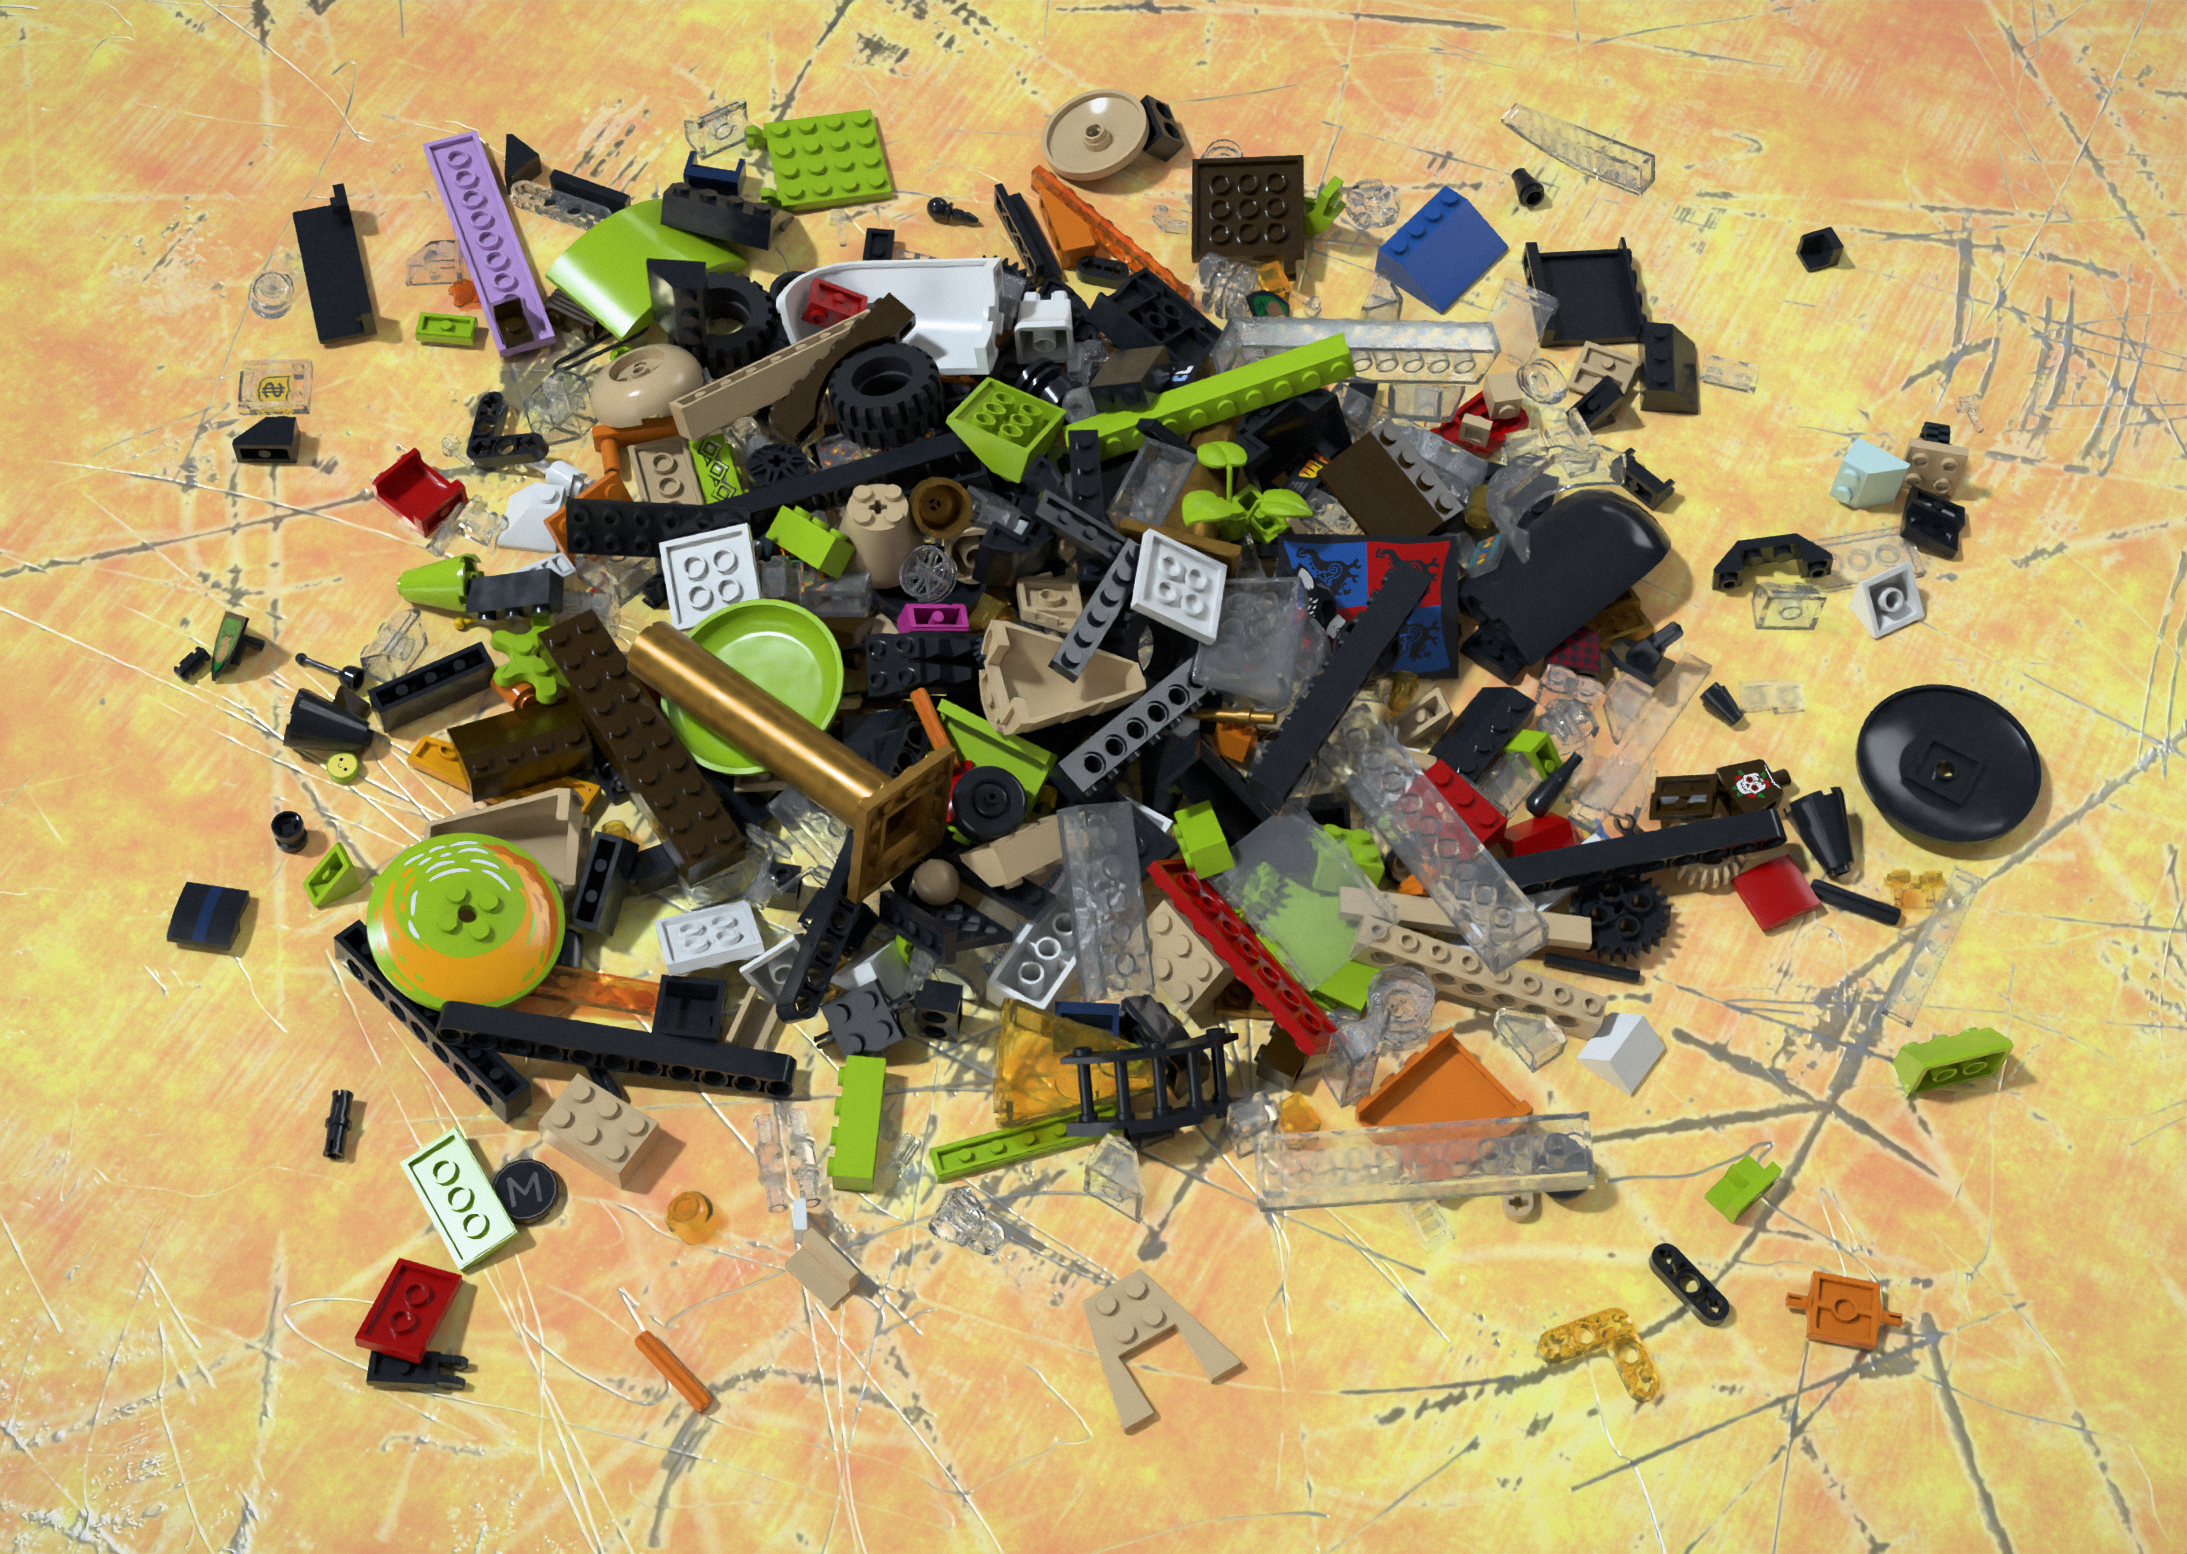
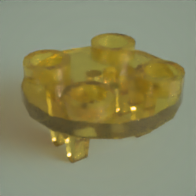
M1894 869L1892 873H1888L1887 877L1883 878V885L1894 888L1895 907L1903 906L1904 893L1907 890L1921 889V893L1926 894V908L1933 909L1935 907L1936 889L1947 887V879L1943 878V871L1928 870L1924 871V874L1911 875V870Z

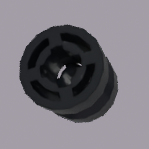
M283 811L273 818L271 829L279 849L288 854L302 851L308 843V834L301 816L293 811Z

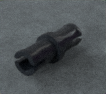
M341 1089L340 1095L339 1090L332 1092L330 1115L325 1119L324 1125L327 1129L323 1156L329 1159H336V1154H338V1159L345 1157L347 1132L352 1128V1121L349 1118L354 1094L348 1090Z

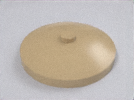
M1118 89L1088 91L1068 100L1052 114L1042 133V151L1050 167L1065 178L1082 181L1103 178L1127 166L1141 152L1148 138L1149 120L1141 102L1128 92Z

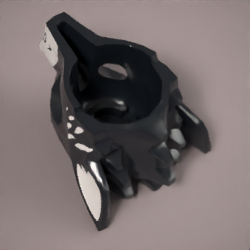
M1301 563L1297 565L1296 569L1285 567V570L1276 567L1273 573L1272 584L1273 589L1279 593L1275 603L1280 609L1281 614L1291 618V623L1315 630L1330 640H1334L1346 621L1336 612V599L1331 588L1326 583L1313 577L1310 571Z

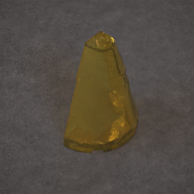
M1004 998L998 1021L999 1024L1003 1025L998 1032V1036H996L993 1070V1113L999 1114V1118H995L996 1128L1015 1129L1057 1116L1062 1118L1081 1112L1077 1064L1060 1065V1058L1071 1054L1072 1048L1090 1046L1092 1051H1107L1140 1047L1109 1033L1103 1035L1067 1017H1059L1020 999ZM1151 1059L1127 1061L1130 1100L1154 1093ZM1114 1063L1090 1064L1094 1107L1106 1108L1116 1105Z

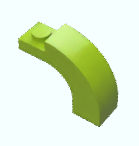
M1334 175L1319 193L1317 199L1304 196V235L1311 236L1324 232L1346 207L1347 204L1341 201L1343 194L1340 193L1344 181Z

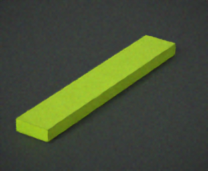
M1117 1099L1094 1105V1112H1098V1116H1115V1112L1118 1111ZM1080 1108L930 1148L929 1157L937 1183L1121 1134L1123 1130H1109V1136L1067 1137L1066 1123L1078 1119V1114L1081 1113Z

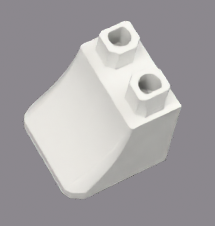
M1054 291L1051 293V300H1041L1040 294L1037 292L1025 293L1023 301L1019 303L1018 318L1014 330L1018 364H1031L1041 357H1048L1054 363L1075 362L1071 301L1068 299L1066 291Z

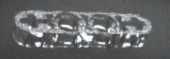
M521 180L515 182L510 189L512 202L518 208L586 231L612 215L609 208L531 181ZM548 199L556 201L553 206L542 205ZM571 208H579L582 210L577 215H570L567 213V211Z

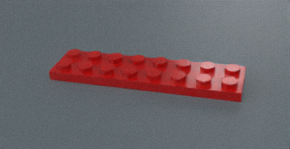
M1185 859L1155 860L1146 870L1154 878V884L1170 896L1174 907L1190 919L1194 930L1211 943L1215 954L1232 967L1235 977L1252 990L1255 1000L1273 1014L1276 1024L1294 1038L1295 1045L1301 1052L1308 1056L1343 1050L1349 1043L1346 1037L1205 878L1199 880L1195 869L1189 871Z

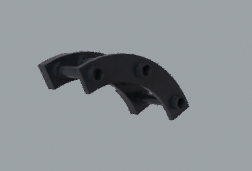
M1218 1027L1206 1029V1034L1187 1040L1167 1044L1166 1040L1146 1042V1047L1107 1051H1092L1090 1046L1072 1048L1071 1054L1060 1058V1065L1077 1064L1081 1113L1078 1114V1119L1066 1123L1067 1137L1109 1136V1130H1124L1125 1128H1128L1129 1134L1169 1130L1204 1123V1116L1216 1114V1119H1222L1244 1111V1097H1232L1231 1093L1228 1092L1224 1044L1238 1040V1033H1226L1225 1028ZM1211 1048L1215 1093L1212 1094L1211 1099L1203 1100L1198 1051ZM1185 1053L1190 1101L1186 1102L1187 1106L1172 1109V1106L1168 1105L1164 1057ZM1151 1059L1155 1107L1152 1108V1112L1135 1114V1111L1131 1110L1127 1061ZM1113 1062L1118 1111L1115 1112V1116H1098V1112H1094L1090 1064Z

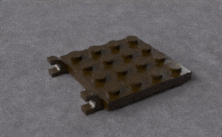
M1304 155L1192 159L1191 258L1192 263H1200L1199 274L1201 276V284H1212V263L1275 260H1284L1285 282L1296 281V260H1304Z

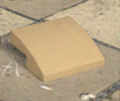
M1586 340L1566 388L1586 394L1608 375L1613 377L1624 395H1626L1640 359Z

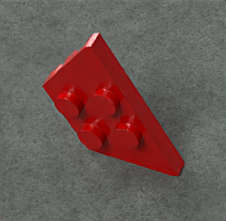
M1481 391L1429 430V434L1441 436V443L1488 458L1527 429L1530 420L1522 407L1517 417L1491 420ZM1465 413L1493 421L1486 448L1458 439Z

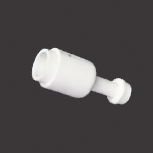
M545 460L522 464L526 469L535 468L546 474L545 481L547 484L565 486L566 495L569 498H575L592 485V481L586 473L562 460L555 461L552 464Z

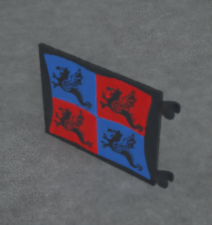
M1278 533V545L1266 543L1258 545L1256 549V557L1258 559L1278 558V567L1282 570H1285V567L1296 569L1297 565L1301 563L1310 571L1313 577L1326 583L1331 588L1336 599V612L1346 621L1337 635L1347 622L1356 617L1360 610L1366 611L1368 608L1366 603L1374 589L1380 591L1383 586L1381 581L1389 568L1394 570L1400 560L1433 577L1427 595L1400 633L1402 643L1400 658L1385 678H1459L1457 536ZM1278 608V652L1260 650L1256 655V663L1259 666L1278 665V677H1298L1300 665L1323 667L1334 640H1330L1315 630L1291 623V618L1281 614Z

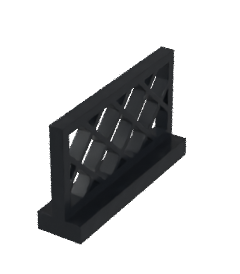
M892 890L880 892V923L944 965L956 963L957 952L1013 941L1012 931L957 897L952 902L939 906L929 905L918 896L903 898Z

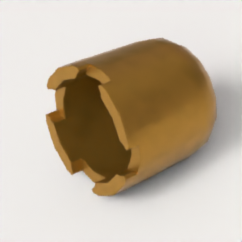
M944 477L925 479L913 488L909 497V506L914 523L925 534L933 538L949 539L959 535L967 526L969 519L972 518L973 503L969 492L960 483Z

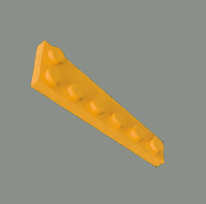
M424 735L408 756V764L470 793L452 744ZM566 776L489 798L485 801L495 805L555 788H570L576 790L582 796L585 802L584 807L581 806L582 813L587 815L602 792L601 787L596 784Z

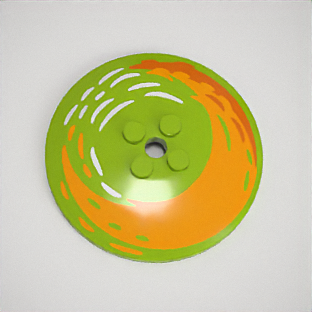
M452 833L429 838L415 844L397 856L386 867L377 880L369 899L366 929L371 953L383 975L397 990L416 1003L440 1011L442 1004L447 1001H460L506 1008L527 997L537 989L552 971L562 949L565 934V913L561 896L551 876L526 851L512 843L489 835ZM470 910L475 913L477 918L473 922L466 923L459 919L458 914L461 911Z

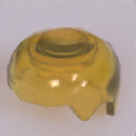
M698 1191L680 1192L668 1203L664 1212V1221L667 1229L673 1236L679 1237L688 1245L708 1240L716 1232L719 1223L714 1204L706 1195Z

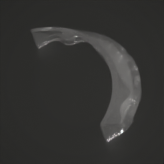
M1588 444V449H1571L1562 445L1546 447V452L1535 455L1528 452L1509 461L1505 467L1500 468L1488 483L1486 508L1492 521L1519 560L1524 564L1529 561L1530 533L1518 528L1517 525L1523 514L1530 507L1550 495L1568 489L1593 485H1622L1625 482L1626 454L1599 444Z

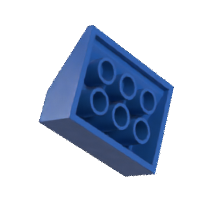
M1445 185L1378 249L1375 272L1442 315L1508 250V245L1468 199Z

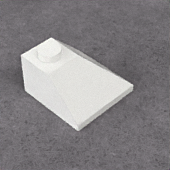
M535 482L511 495L508 500L497 547L557 554L558 547L543 520L566 504L565 486Z

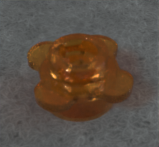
M457 280L448 289L449 295L454 298L453 304L455 307L462 308L464 305H469L472 302H479L475 285L471 280Z

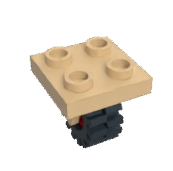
M1926 421L1924 426H1922L1919 437L1917 439L1910 438L1903 457V461L1909 463L1910 467L1901 488L1910 489L1914 485L1930 493L1947 496L1954 495L1969 457V448L1954 446L1952 443H1949L1951 438L1949 437L1951 434L1949 425Z

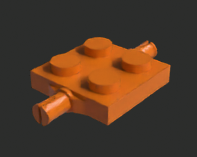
M1813 1271L1811 1275L1810 1291L1807 1296L1787 1292L1785 1299L1786 1307L1805 1309L1807 1317L1806 1338L1874 1350L1877 1346V1331L1880 1324L1900 1328L1903 1320L1902 1313L1882 1309L1880 1301L1881 1283Z

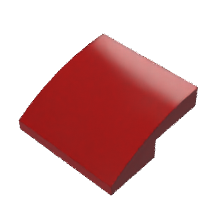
M1789 854L1757 865L1730 881L1762 932L1787 925L1793 917L1816 911L1822 904Z

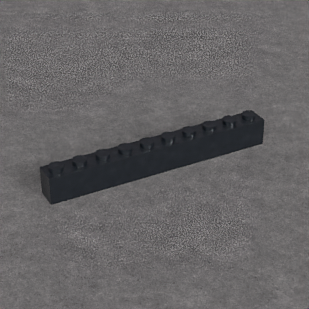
M1400 560L1394 570L1391 568L1387 570L1381 581L1383 586L1380 591L1374 589L1366 603L1368 605L1366 611L1360 610L1352 623L1354 628L1351 633L1345 631L1338 642L1337 647L1339 650L1337 653L1333 654L1331 652L1326 658L1322 667L1324 672L1321 676L1316 674L1312 678L1307 688L1309 693L1306 698L1300 696L1293 707L1292 712L1294 715L1290 720L1285 718L1277 731V735H1279L1275 742L1270 740L1261 755L1263 757L1261 763H1254L1246 776V779L1249 781L1246 791L1248 795L1276 811H1280L1427 595L1433 577Z

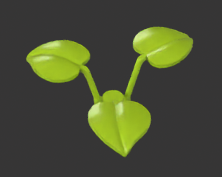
M1214 441L1204 443L1198 447L1197 458L1203 465L1215 469L1226 467L1227 500H1224L1223 497L1217 498L1213 492L1207 490L1189 492L1184 497L1182 503V517L1186 527L1201 522L1221 521L1220 536L1228 540H1238L1243 536L1244 524L1249 525L1251 523V518L1258 508L1261 513L1276 518L1313 517V512L1305 500L1297 493L1286 489L1265 491L1263 499H1257L1246 515L1241 505L1232 503V467L1246 465L1247 454L1245 450L1239 445L1228 441Z

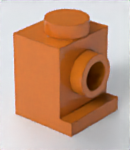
M1218 722L1211 742L1224 756L1243 762L1247 752L1253 754L1259 737L1254 735L1255 728L1239 726L1238 723Z

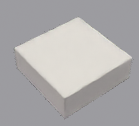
M799 1198L792 1201L793 1229L795 1241L803 1243L802 1235L808 1231L806 1198Z

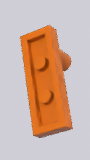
M673 415L662 418L642 419V425L632 427L591 426L595 452L601 451L604 474L606 475L610 471L618 472L619 475L622 473L619 448L679 435Z

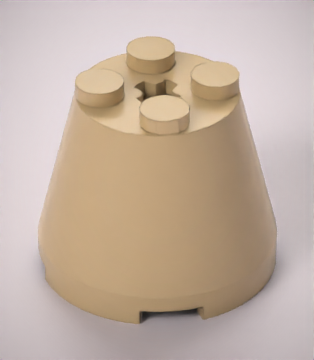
M872 484L855 487L839 527V531L848 536L846 542L856 547L843 572L858 581V585L862 587L886 589L903 584L905 578L909 577L917 569L920 570L925 557L924 539L919 527L914 523L909 503L901 488L895 484Z

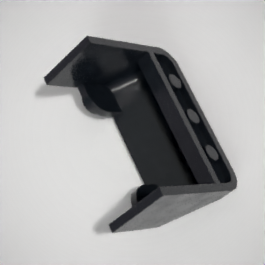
M1195 729L1182 741L1158 771V787L1169 794L1172 792L1178 795L1182 793L1193 805L1207 800L1210 801L1229 851L1234 859L1236 857L1239 859L1240 871L1245 875L1248 870L1252 869L1282 843L1279 816L1275 809L1246 793L1249 781L1201 731Z

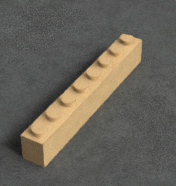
M864 310L670 402L669 406L679 435L691 441H700L709 436L708 433L716 429L728 428L739 418L753 416L759 412L760 408L774 405L778 400L783 401L784 397L790 394L789 391L792 385L799 379L803 380L810 373L812 365L818 359L823 360L830 353V348L839 338L844 339L851 332L850 328L853 323L859 318L863 319L870 310Z

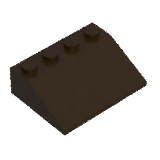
M1391 418L1370 430L1316 473L1365 535L1435 536L1451 526L1465 509Z
M567 696L558 698L553 704L538 703L446 729L473 803L595 768L592 743L582 720Z

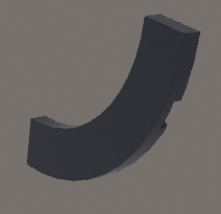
M1048 275L1038 292L1040 299L1051 300V293L1054 291H1066L1067 297L1071 301L1075 362H1071L1068 374H1071L1087 387V397L1084 403L1086 406L1091 397L1088 386L1095 378L1102 361L1100 332L1085 319L1090 310L1085 301L1070 286Z

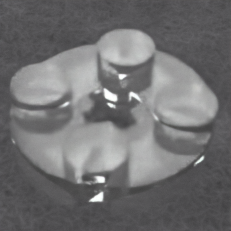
M1365 179L1353 185L1352 190L1347 194V205L1345 208L1348 216L1355 221L1357 228L1362 230L1383 228L1394 225L1397 222L1402 200L1400 193L1394 186L1391 185L1389 188L1386 185H1382L1383 181L1378 179ZM1369 201H1373L1375 204H1380V205H1378V206H1371V205H1369Z

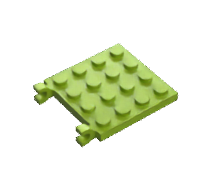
M871 109L763 123V130L755 125L745 126L748 149L767 145L778 191L776 192L772 188H759L760 202L768 203L773 208L781 207L782 210L787 212H797L892 199V189Z

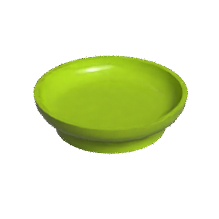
M777 599L747 600L714 612L698 623L686 635L825 732L832 725L842 702L845 682L844 666L839 647L832 633L810 611L799 605ZM661 695L662 715L694 762L709 770L730 776H755L770 773L768 769Z

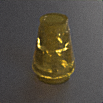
M1398 670L1390 678L1388 714L1395 717L1410 706L1419 688L1417 675L1409 671Z

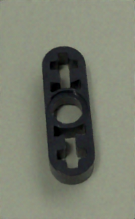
M1669 1243L1657 1245L1649 1258V1266L1652 1272L1701 1323L1710 1327L1722 1324L1729 1312L1727 1299L1677 1247ZM1669 1256L1672 1259L1670 1264L1664 1263L1662 1265L1659 1263L1660 1257L1665 1258ZM1681 1267L1682 1269L1677 1273L1676 1277L1673 1278L1672 1274L1674 1270L1677 1272L1678 1268ZM1685 1277L1692 1278L1696 1281L1698 1290L1695 1292L1683 1290L1680 1286V1280ZM1704 1291L1706 1293L1704 1299L1701 1298L1699 1303H1697L1695 1300H1697ZM1717 1305L1719 1307L1717 1313L1712 1312L1709 1314L1706 1311L1708 1306Z

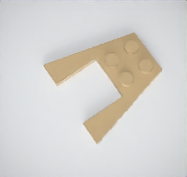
M1141 1269L1136 1270L1082 1301L1085 1317L1094 1345H1096L1102 1370L1106 1376L1111 1391L1110 1395L1117 1410L1124 1434L1153 1418L1154 1412L1120 1359L1169 1331L1176 1329L1211 1384L1240 1368V1360Z

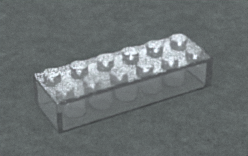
M1131 801L1077 805L1056 810L1081 1003L1156 994Z

